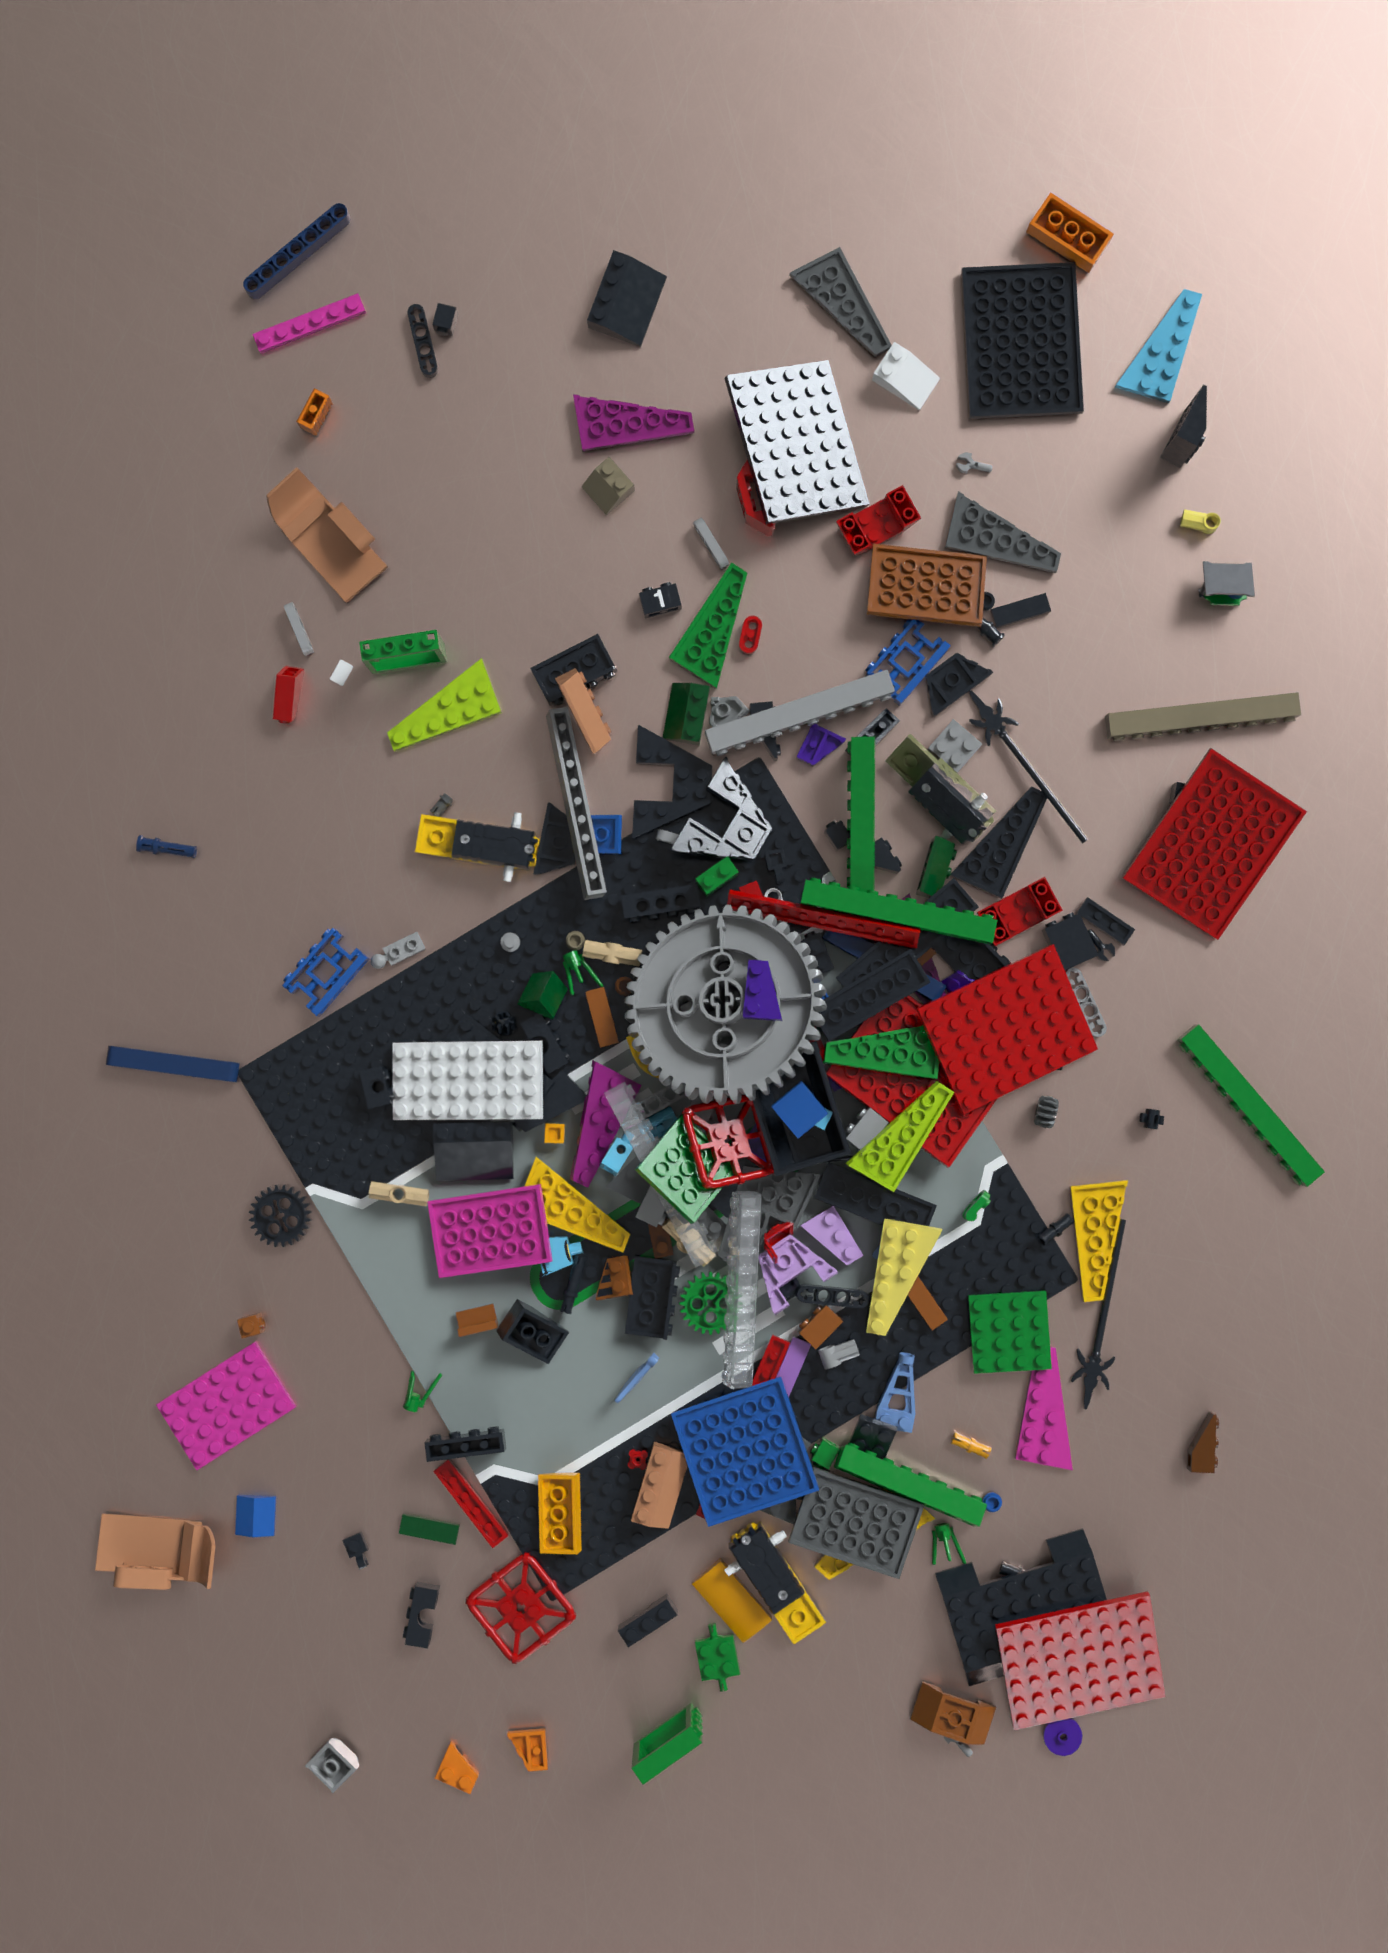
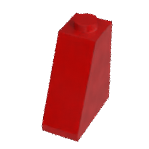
M285 666L276 675L273 719L278 720L280 723L288 724L296 718L304 676L303 668Z

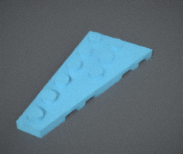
M1187 289L1182 291L1118 381L1115 388L1170 403L1202 294Z

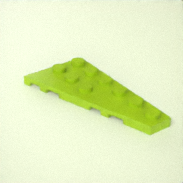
M482 658L387 732L394 751L502 713Z
M936 1081L846 1164L894 1192L954 1094V1091Z

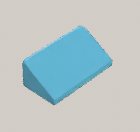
M671 1106L638 1122L637 1126L644 1140L649 1144L661 1138L677 1120V1117Z

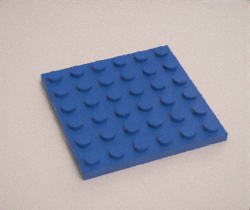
M782 1376L671 1413L708 1527L820 1490Z

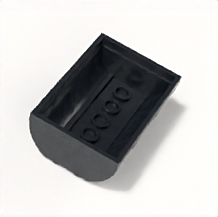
M817 1041L811 1042L814 1048L812 1054H801L806 1064L803 1067L796 1064L792 1066L795 1072L793 1078L785 1074L781 1076L783 1081L782 1087L778 1088L773 1082L768 1084L770 1088V1094L764 1095L760 1089L755 1090L756 1098L753 1100V1104L776 1176L851 1154ZM802 1081L820 1104L832 1111L833 1114L824 1130L814 1125L801 1137L797 1138L775 1112L772 1105Z

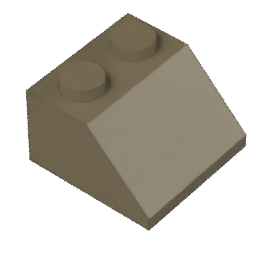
M610 457L597 466L581 486L606 515L635 491L634 484Z

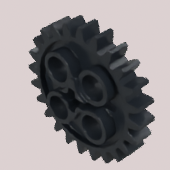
M279 1184L275 1185L274 1190L271 1186L267 1187L268 1193L262 1190V1197L255 1196L258 1203H251L255 1210L249 1211L250 1214L254 1215L249 1221L255 1224L250 1228H257L254 1235L261 1234L260 1241L267 1239V1245L274 1242V1247H278L281 1242L282 1247H286L287 1241L290 1245H293V1239L300 1241L299 1234L305 1236L306 1232L303 1229L310 1228L306 1224V1222L312 1221V1218L307 1217V1214L312 1213L311 1210L306 1208L310 1203H304L303 1201L307 1197L300 1198L301 1191L299 1190L294 1193V1187H291L289 1190H287V1185H283L281 1190ZM284 1198L289 1199V1208H284L282 1206V1200ZM273 1200L277 1201V1207L274 1204ZM266 1205L272 1208V1214L270 1216L264 1213V1207ZM279 1212L284 1213V1217H282V1219L277 1218ZM290 1216L297 1218L296 1226L290 1225ZM273 1223H276L279 1226V1232L277 1234L273 1233L271 1230V1225ZM284 1224L288 1229L287 1232L284 1230Z

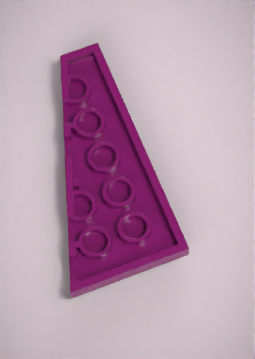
M573 394L583 452L695 433L691 412L658 409L653 406L645 407L639 406V404L600 400L595 397L587 398Z
M592 1060L591 1067L593 1068L591 1077L588 1080L589 1089L585 1097L580 1122V1136L577 1138V1151L570 1174L572 1181L587 1188L592 1182L642 1086Z

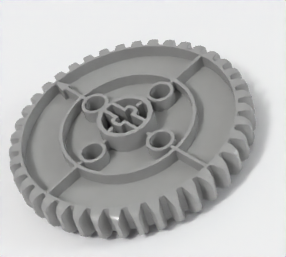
M725 905L723 913H719L716 906H710L709 915L706 916L701 909L695 910V919L690 920L686 914L682 915V925L679 927L674 922H670L668 924L670 933L666 935L659 931L656 937L660 942L657 945L652 942L646 944L650 954L648 956L643 954L638 956L637 960L641 963L642 968H632L631 974L637 982L631 981L626 986L633 994L624 1000V1003L632 1009L625 1013V1019L632 1023L627 1028V1032L631 1037L635 1038L632 1046L636 1051L641 1052L639 1055L640 1061L643 1064H649L648 1071L653 1076L659 1075V1081L664 1086L671 1084V1088L675 1093L680 1094L685 1090V1094L690 1100H694L699 1094L702 1102L706 1104L712 1100L713 1095L719 1105L725 1104L727 1096H730L735 1104H739L744 1093L750 1101H753L756 1098L755 1090L760 1089L764 1095L770 1094L768 1084L773 1082L778 1088L782 1087L783 1081L781 1076L783 1074L793 1078L795 1072L792 1066L796 1064L803 1067L806 1064L801 1054H812L814 1052V1048L809 1040L816 1041L820 1039L821 1035L814 1026L820 1027L825 1024V1019L818 1012H823L827 1008L825 1001L821 999L826 994V989L822 984H819L823 980V975L820 970L815 969L818 966V962L815 956L809 955L811 950L808 944L800 943V935L795 931L790 933V928L786 922H781L777 925L778 922L774 915L770 914L764 919L760 909H755L750 915L746 906H740L737 913L733 911L731 905ZM748 960L769 962L783 1021L743 1018ZM722 962H730L727 970L718 971V966ZM724 991L729 1002H725ZM734 991L740 993L741 997H736L735 999ZM687 1001L693 1002L689 1011H680L683 1003ZM709 1011H716V1017L710 1015ZM730 1036L733 1038L732 1043L728 1047H720V1042L724 1037Z

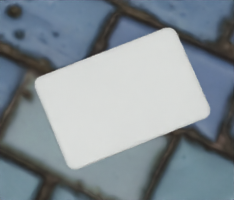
M340 660L330 680L343 686L353 666Z

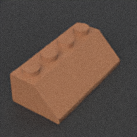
M575 668L555 678L587 745L594 754L611 740L609 734L612 732L607 722L603 724L600 718L603 716L599 706L595 707L592 702L595 697L591 689H586L584 683L587 681L583 673H578Z
M654 1442L631 1517L632 1522L648 1527L669 1529L688 1466L683 1450Z

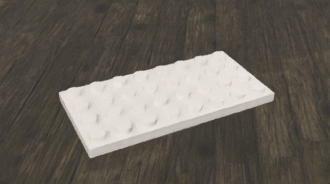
M542 1041L393 1043V1094L395 1096V1099H393V1120L543 1119Z

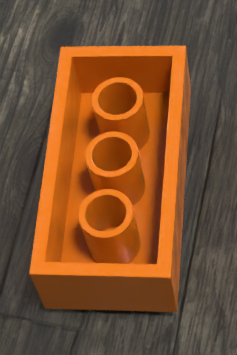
M1051 192L1029 223L1026 231L1069 261L1075 262L1077 266L1090 273L1114 233Z

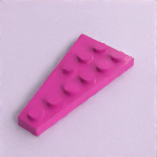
M1050 1346L1052 1369L1030 1371L1015 1459L1073 1470L1056 1348Z

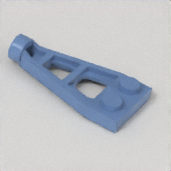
M900 1352L898 1361L876 1406L874 1419L897 1426V1431L912 1433L915 1419L913 1379L915 1356L910 1353ZM899 1375L907 1377L906 1389L894 1388ZM894 1394L904 1395L906 1405L904 1410L888 1407L890 1399Z

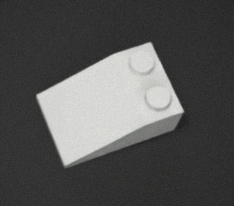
M896 342L892 344L872 378V381L919 411L940 380V377L915 355Z

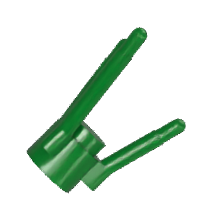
M577 950L563 956L565 960L563 965L566 970L571 995H574L570 969H574L579 982L583 983L578 969L581 963L600 987H603L599 978L584 960L583 955H579Z
M412 1370L403 1408L410 1412H417L419 1407L423 1408L425 1401L442 1377L441 1373L438 1374L423 1398L420 1399V1395L413 1392L415 1372Z
M949 1523L934 1525L935 1530H932V1564H936L937 1538H939V1541L944 1542L947 1560L951 1561L948 1544L950 1536L962 1563L966 1564L953 1527H950Z

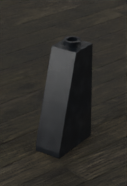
M562 1070L552 1079L555 1084L543 1098V1119H513L515 1121L513 1125L519 1132L522 1130L528 1132L584 1103L587 1094Z

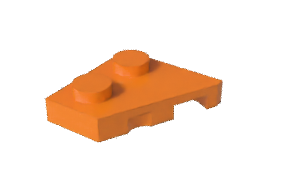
M545 1728L508 1731L507 1736L514 1744L519 1757L524 1761L528 1772L548 1770Z
M450 1742L435 1779L471 1794L479 1773L473 1766H470L467 1758L458 1751L454 1742Z

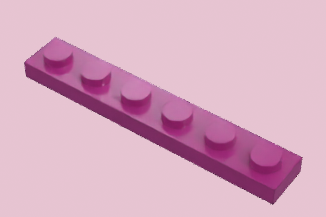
M357 293L253 334L260 354L365 314L366 311Z

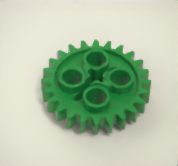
M711 1271L708 1272L707 1276L701 1272V1278L694 1275L695 1281L687 1280L690 1286L682 1287L686 1293L679 1295L684 1298V1301L678 1302L679 1305L684 1306L679 1311L686 1313L682 1317L683 1320L690 1319L687 1323L688 1326L695 1324L694 1331L701 1328V1334H704L707 1329L709 1335H712L715 1329L716 1333L720 1334L721 1327L726 1331V1324L728 1323L733 1326L731 1319H738L734 1314L735 1312H741L736 1307L742 1304L741 1301L736 1300L741 1294L735 1293L738 1289L737 1286L731 1287L733 1280L726 1282V1275H723L720 1279L719 1272H716L715 1276H713ZM709 1284H713L715 1287L712 1294H707L705 1290ZM722 1290V1294L715 1298L718 1292ZM695 1298L701 1299V1305L698 1308L692 1307V1301ZM722 1298H727L728 1305L721 1308L719 1301ZM708 1299L713 1300L712 1303L714 1305L712 1307L707 1306L708 1303L706 1301ZM705 1308L702 1314L698 1316V1312ZM714 1312V1319L710 1322L706 1321V1314Z

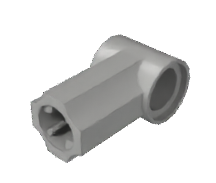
M854 1339L838 1345H829L818 1350L824 1369L833 1368L840 1365L843 1361L860 1355Z

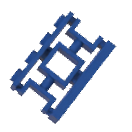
M908 619L903 625V632L901 634L896 633L890 640L892 643L888 649L884 647L878 654L880 658L877 662L874 663L872 661L865 669L867 671L865 677L874 674V671L887 656L891 655L887 661L894 668L889 674L895 690L891 697L898 706L905 701L951 646L946 641L943 642L940 637L934 643H931L919 632L924 626V623L919 620ZM915 626L916 629L912 632V635L918 639L916 644L911 646L905 640L899 646L900 641ZM925 645L932 651L938 646L937 651L923 666L921 663L926 657L919 652L920 649ZM904 648L918 659L909 672L894 661ZM901 674L904 678L908 679L913 674L912 680L898 695L896 692L901 686L894 681L895 678Z
M335 928L327 929L323 933L321 942L319 944L315 943L308 951L310 954L307 958H302L297 963V969L293 974L290 972L283 981L285 983L282 985L291 994H294L300 988L312 998L306 1007L319 1017L370 960L358 948L351 955L338 944L344 936ZM332 940L331 944L338 951L331 958L325 952L319 955ZM343 955L350 961H353L357 956V959L340 977L344 969L337 962ZM323 959L327 960L337 969L326 983L312 973ZM304 971L312 978L306 987L299 981L292 986ZM319 984L322 988L328 990L332 985L330 990L315 1006L319 998L312 991Z

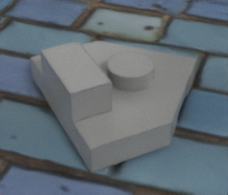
M736 696L711 697L712 708L709 724L712 727H716L743 718L750 710Z

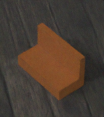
M494 1303L456 1312L459 1337L496 1329L499 1326Z

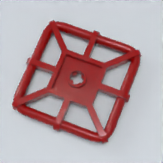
M745 1094L742 1095L740 1102L745 1103L735 1120L727 1121L723 1106L735 1104L730 1097L727 1098L724 1105H719L714 1099V1101H710L708 1104L691 1105L688 1108H684L682 1112L691 1146L689 1150L693 1154L702 1186L706 1189L736 1183L740 1185L744 1184L745 1181L766 1177L775 1172L753 1101H750ZM751 1106L758 1132L746 1134L742 1121ZM715 1108L719 1123L710 1125L697 1116L695 1112ZM692 1122L706 1131L709 1143L698 1144ZM727 1137L732 1140L731 1146L729 1143H725ZM760 1137L767 1163L751 1152L748 1140ZM710 1148L714 1163L706 1175L700 1150ZM747 1158L762 1169L743 1174L740 1170L738 1159ZM730 1161L734 1176L713 1181L720 1164Z
M526 1552L516 1557L498 1572L492 1573V1577L472 1591L465 1601L470 1612L486 1631L485 1635L487 1637L490 1636L503 1655L509 1661H512V1664L525 1660L543 1645H548L552 1638L576 1619V1613L572 1605L556 1586V1581L552 1580L538 1561L530 1553ZM523 1563L521 1583L511 1589L503 1577ZM529 1564L545 1583V1586L536 1593L527 1583ZM495 1583L499 1584L506 1593L498 1601L477 1598ZM550 1590L565 1610L546 1608L539 1597ZM518 1603L519 1605H525V1612H519L517 1610ZM476 1605L494 1607L503 1618L491 1626ZM544 1615L565 1618L547 1633L536 1622ZM506 1623L515 1632L513 1653L496 1632ZM531 1626L539 1636V1639L519 1654L521 1633Z

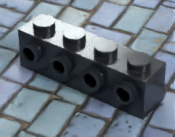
M499 1426L489 1427L487 1428L488 1431L480 1432V1429L468 1430L466 1434L456 1431L449 1433V1436L441 1437V1434L430 1435V1438L424 1442L426 1461L431 1462L505 1452L506 1440L504 1429H499Z

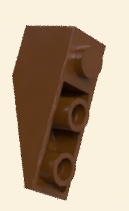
M1213 1412L1207 1414L1188 1448L1187 1469L1190 1472L1215 1473V1468L1218 1466L1215 1448H1218L1219 1445L1218 1437H1216V1429L1219 1428V1418Z

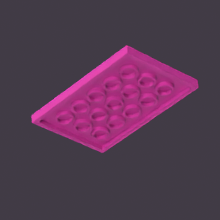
M541 1184L427 1201L439 1278L553 1261Z
M256 1341L156 1404L196 1470L296 1408L295 1403Z

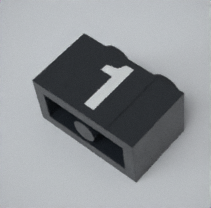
M667 582L661 584L659 588L647 587L642 589L639 597L645 619L682 609L676 583Z

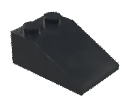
M519 1299L515 1301L496 1330L503 1341L546 1364L550 1363L569 1334L567 1329Z

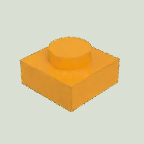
M545 1123L544 1143H564L565 1124Z

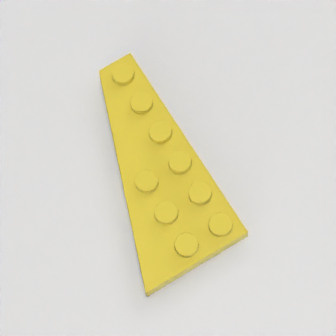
M884 1219L866 1333L886 1336L942 1232L941 1228Z

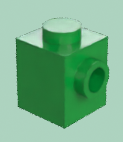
M822 1437L819 1443H815L810 1451V1454H812L811 1459L814 1461L813 1465L822 1470L824 1467L829 1470L840 1450L839 1446Z

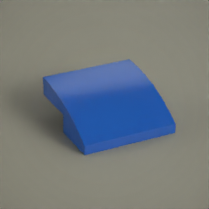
M802 1081L772 1105L775 1112L797 1138L801 1137L828 1115L826 1109Z

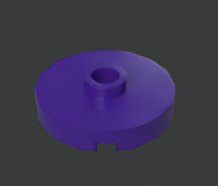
M1073 1718L1046 1723L1044 1726V1743L1056 1755H1071L1078 1750L1082 1743L1083 1735L1081 1728ZM1061 1734H1066V1738L1060 1739Z

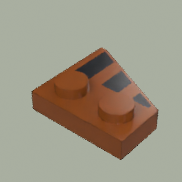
M628 1256L607 1259L596 1294V1300L633 1295Z

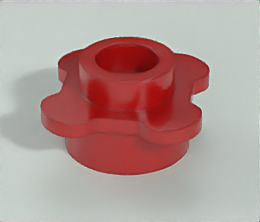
M630 1450L628 1467L630 1469H646L648 1453L645 1450Z

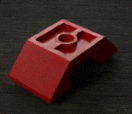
M746 460L736 480V489L744 520L747 525L770 537L773 534L776 523L766 525L762 510L755 511L756 504L754 498L750 499V484L754 483L748 460Z
M902 485L887 493L884 499L856 514L852 512L837 520L836 523L853 554L857 555L872 550L873 544H883L903 533L918 522L921 516Z
M1043 877L978 911L977 914L978 916H982V914L992 915L993 919L998 920L993 940L994 946H997L1063 910L1048 881Z

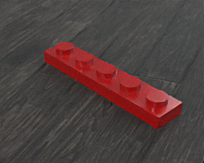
M447 1459L433 1471L492 1548L508 1537V1533L451 1459Z

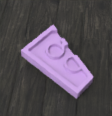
M834 1206L829 1207L800 1225L846 1265L864 1256Z

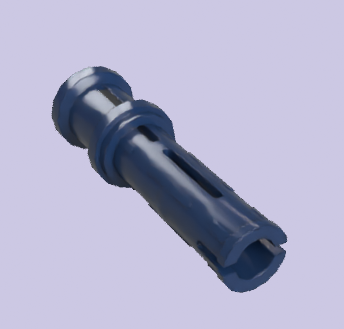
M139 835L136 851L153 852L155 855L167 853L195 858L197 846L163 842L159 838L150 839Z

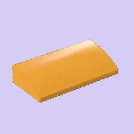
M580 1473L538 1474L540 1553H580L582 1551Z
M719 1558L692 1582V1585L744 1643L770 1623L772 1616L735 1573L730 1576L726 1574L724 1569L728 1565L722 1558Z

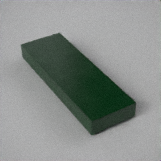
M403 1513L399 1534L456 1545L460 1524Z

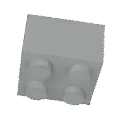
M953 719L927 750L937 760L942 758L958 773L980 748L982 743Z
M861 1108L855 1116L857 1118L855 1123H850L844 1131L847 1141L858 1150H861L884 1129L888 1121L871 1108Z

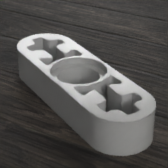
M702 518L694 521L693 525L718 567L723 569L728 566L729 561L705 521Z
M291 602L284 605L303 654L307 656L314 653L294 603Z

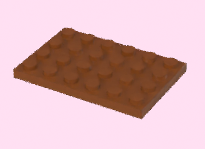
M873 544L867 615L981 627L987 556Z

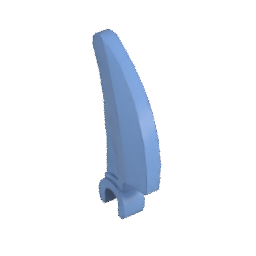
M655 1353L628 1379L614 1400L616 1403H619L641 1381L649 1369L658 1362L659 1357Z

